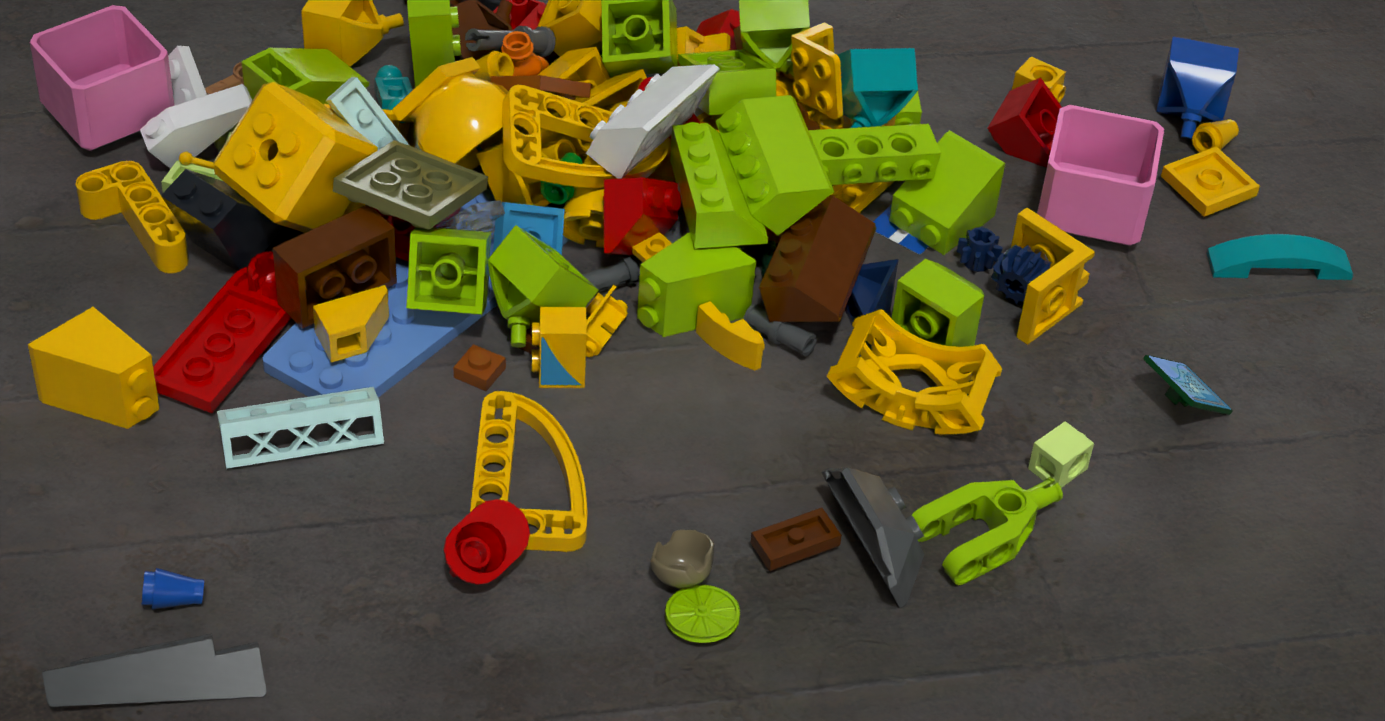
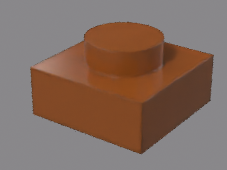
M473 344L453 367L454 378L487 391L506 369V358Z

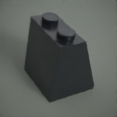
M185 169L161 195L190 240L236 271L247 267L251 259L257 254L263 253L286 228L271 221L224 181Z

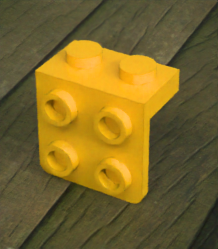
M824 22L791 35V59L794 72L793 91L796 99L836 120L843 116L841 62L838 55L834 53L833 27Z

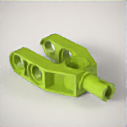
M1051 477L1027 490L1022 489L1014 480L969 483L920 507L912 514L924 537L918 539V542L927 541L939 534L945 536L950 533L951 528L971 518L974 520H984L990 531L952 550L942 564L945 573L955 584H966L1014 559L1034 529L1037 511L1062 500V489L1058 482L1050 486L1055 482V479Z

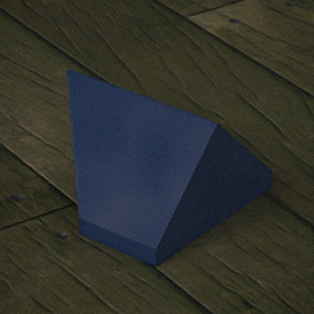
M899 259L862 264L845 307V312L851 325L855 318L880 309L884 310L887 314L890 313Z

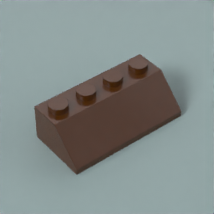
M830 195L786 229L780 238L759 286L769 322H840L876 232L875 223L835 196Z

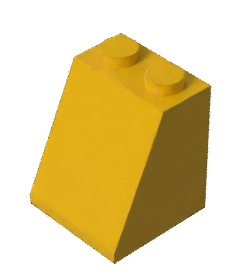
M89 308L28 344L38 398L42 403L126 429L149 418L153 413L160 410L151 354L96 308Z

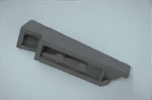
M212 633L83 658L70 662V666L42 671L47 703L51 707L263 697L267 693L258 642L215 651Z

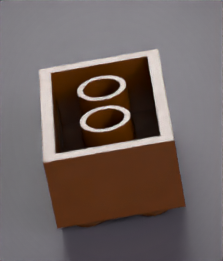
M368 205L272 248L277 302L302 329L314 324V305L383 285L388 288L397 283L395 229L373 207Z

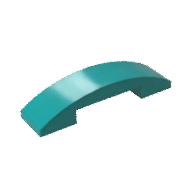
M1266 234L1243 237L1210 247L1206 253L1213 278H1248L1251 268L1314 269L1317 279L1352 280L1353 272L1345 250L1329 242L1307 236Z

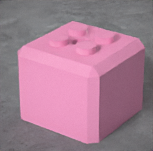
M109 6L36 33L30 40L40 102L81 148L92 151L137 133L151 118L156 117L166 108L174 106L168 51L126 7Z
M1074 105L1060 108L1037 214L1069 234L1127 246L1140 242L1155 187L1164 128L1155 121Z

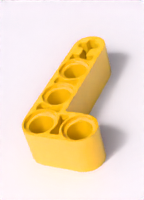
M121 161L86 172L77 178L75 184L81 214L85 218L97 220L122 213L160 271L164 273H177L188 266L189 259L184 229L139 163Z

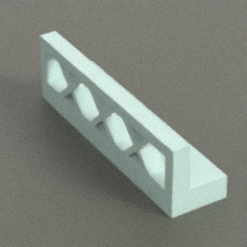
M374 387L217 411L226 469L384 444L379 398ZM372 416L373 434L357 436L348 430L356 418ZM342 420H344V422H343L342 424H339L338 422H336V421H342ZM328 423L336 429V432L328 441L317 442L309 436L317 424ZM305 426V428L302 431L297 428ZM288 429L297 436L292 444L285 448H278L269 442L278 430ZM259 433H265L263 437L258 435ZM343 434H344L346 437H348V438H342V439H340ZM247 435L258 442L250 453L233 456L230 438ZM303 441H305V442L308 443V444L301 445V443H302Z

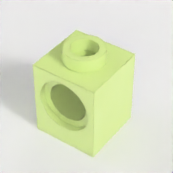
M1065 421L1034 442L1028 469L1043 481L1049 477L1054 478L1055 482L1050 486L1058 482L1062 488L1088 469L1094 443Z

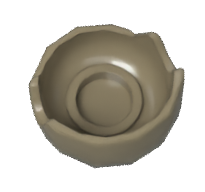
M676 530L672 533L671 539L667 544L662 545L660 541L656 543L651 557V570L666 585L676 588L693 587L703 582L711 572L714 561V542L708 535L696 530Z

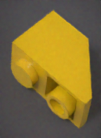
M385 285L313 306L315 334L331 363L368 352L389 318L388 289Z

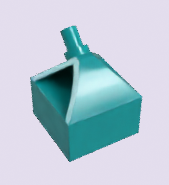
M915 48L849 49L838 54L841 62L843 115L851 119L852 126L850 128L884 125L897 115L918 91Z

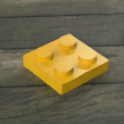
M1217 146L1163 166L1161 177L1204 217L1256 197L1260 188L1259 184Z

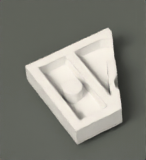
M177 46L168 55L174 105L207 95L189 46Z

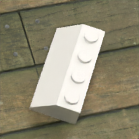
M715 64L677 66L670 68L662 76L657 73L649 81L645 91L638 89L629 99L626 107L622 104L619 105L611 114L607 123L602 120L597 124L589 136L593 141L586 154L617 179L623 178L672 134V125H683L692 117L720 68Z

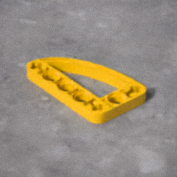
M518 84L510 88L502 103L503 159L510 171L519 176L575 187L604 188V179H617L601 165L558 161L544 158L541 153V128L592 143L593 140L589 136L593 129L602 120L607 123L613 112ZM547 108L555 110L561 118L553 116L548 112ZM580 118L588 120L594 128L585 125ZM514 125L523 127L528 131L529 135L520 133ZM669 138L662 142L623 178H647L667 155Z
M507 391L489 393L482 402L470 512L485 502L480 496L487 492H495L501 496L500 500L509 502L518 419L536 430L550 446L562 470L570 504V511L521 509L528 520V524L534 525L539 529L536 533L530 534L525 550L571 552L580 549L585 544L587 536V497L581 465L568 435L550 412L530 398ZM499 408L503 409L502 420L495 419V413ZM492 434H501L507 439L501 443H494L487 440V437ZM489 463H499L504 466L498 472H490L483 467ZM546 527H551V534L546 533ZM565 529H572V534L564 533Z

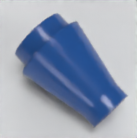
M156 568L155 572L144 571L141 605H152L153 610L189 604H202L204 579H195Z

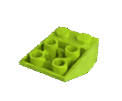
M270 47L242 61L244 86L247 87L252 100L261 86L270 82H276L312 97L322 104H328L326 99L351 77H357L365 88L369 87V81L328 49Z

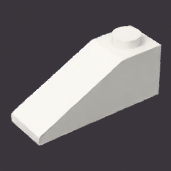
M240 84L168 107L156 117L151 118L140 129L146 147L151 154L171 169L175 162L179 161V155L182 152L188 151L193 157H196L234 127L251 104L252 98L247 87Z

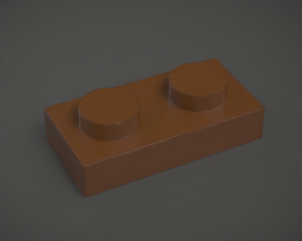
M821 507L753 531L750 543L768 570L771 571L840 546L842 535Z

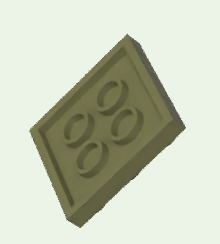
M393 140L335 177L333 192L347 197L352 202L363 203L378 209L384 215L395 216L408 221L414 227L429 230L487 189L488 176Z

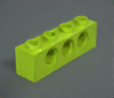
M929 124L808 130L831 185L934 179L941 155Z

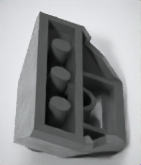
M848 467L827 468L821 473L897 605L899 608L905 606L909 600L925 555L918 542V539L924 537L914 517L911 515L905 519L901 510L906 508L901 496L895 487L888 490L880 476Z

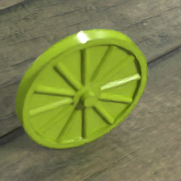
M695 585L683 588L669 598L665 607V620L669 629L678 637L690 642L711 643L728 637L736 630L740 620V607L737 600L721 588L710 585Z

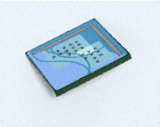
M1151 355L1144 356L1143 360L1170 385L1165 396L1174 405L1180 402L1184 407L1190 405L1191 407L1228 415L1233 412L1185 363Z

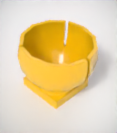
M473 57L438 66L392 109V112L399 121L411 119L414 122L415 148L473 170L480 165L476 155L478 153L476 147L479 145L483 150L503 139L502 103L508 91L501 85L475 77L474 74L481 67ZM514 125L517 130L523 128L519 125Z

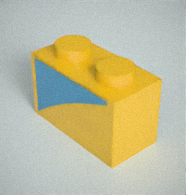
M540 307V322H532V345H539V350L532 349V372H539V388H585L586 307Z

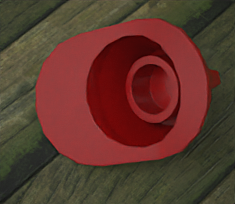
M496 499L483 502L465 516L445 538L443 551L446 563L450 568L449 574L452 577L457 576L461 580L475 585L488 584L500 576L522 554L528 545L530 530L528 520L521 509L511 502Z

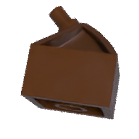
M466 0L451 6H457L459 28H452V35H460L461 55L454 56L455 61L473 57L476 61L493 52L490 50H469L466 44L476 43V41L465 40L468 30L475 28L479 30L513 31L509 18L513 4L509 1L501 0L496 13L492 12L478 0Z

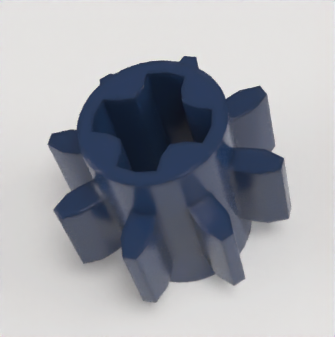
M983 227L967 230L966 238H959L957 252L961 254L960 263H964L968 269L976 272L992 269L993 262L1002 253L1003 247L998 245L1000 237L995 236L991 230Z

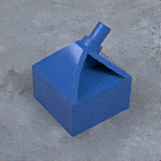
M1172 37L1159 89L1156 112L1181 117V120L1184 121L1181 138L1192 140L1197 123H1201V121L1215 122L1223 120L1237 71L1239 48Z

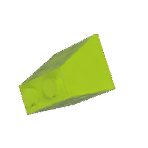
M950 130L937 143L941 155L934 179L905 180L893 195L889 221L898 228L908 232L942 255L956 247L959 238H966L967 230L981 227L995 216L1005 168V162Z
M689 232L640 264L637 319L662 337L696 330L698 306L709 301L721 313H725L730 321L742 319L747 309L752 305L756 260L736 246L694 249Z

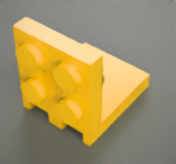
M1025 208L1017 215L1011 248L1015 244L1021 248L1029 245L1034 253L1041 252L1043 260L1051 262L1050 268L1027 286L1016 337L1028 345L1083 304V299L1077 294L1078 290L1088 283L1090 273L1083 268L1084 264L1094 257L1095 251L1029 208Z

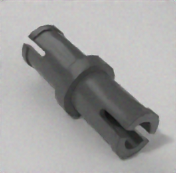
M752 304L745 312L743 319L751 328L768 336L770 342L776 345L782 343L805 357L813 351L817 342L815 334L809 333L791 324V322H769L766 310L756 304Z

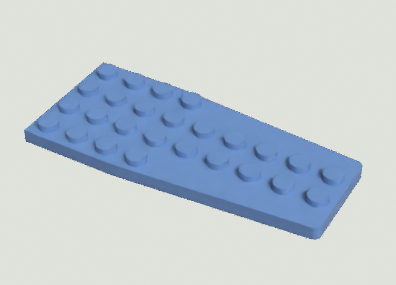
M486 189L463 205L453 228L457 230L491 232L490 256L493 254L496 200L492 191ZM563 236L562 246L569 241L565 236ZM396 257L397 283L387 288L389 318L368 352L331 363L315 334V325L312 324L302 329L295 323L263 355L264 372L308 397L374 387L377 396L380 397L498 305L490 273L487 306L482 315L406 308L409 262Z

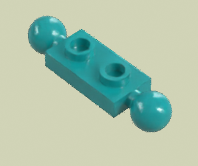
M385 65L381 67L376 74V78H374V91L381 109L392 110L413 91L409 78L403 77L401 71L396 66Z

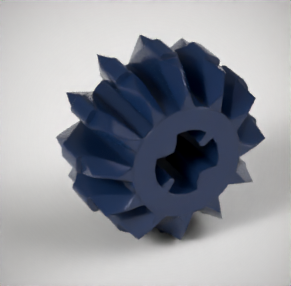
M1015 244L997 258L996 264L993 266L994 272L991 278L997 282L996 290L1003 291L1006 294V299L1011 298L1017 306H1020L1024 303L1028 284L1050 268L1051 262L1043 260L1041 252L1034 253L1029 245L1021 248Z

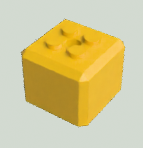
M270 82L261 86L214 160L215 175L274 223L306 233L344 214L351 201L347 197L333 192L334 178L378 151V147L320 101L276 82Z

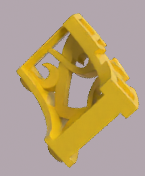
M882 309L854 319L852 324L854 329L837 365L831 366L827 374V378L844 396L860 408H863L865 404L883 414V421L909 430H913L915 426L935 429V434H963L982 429L985 421L981 415L995 377L1000 376L1003 370L985 344L956 347L929 342L902 328ZM866 341L872 345L871 349L867 346ZM900 369L918 370L926 373L937 386L929 387L919 392L911 391L902 387L900 380L892 371Z

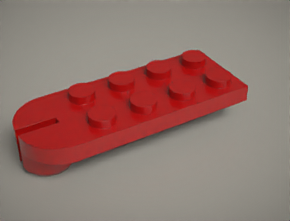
M272 251L257 254L251 259L247 267L237 271L155 363L153 369L157 393L213 413L288 323L291 317L277 302Z

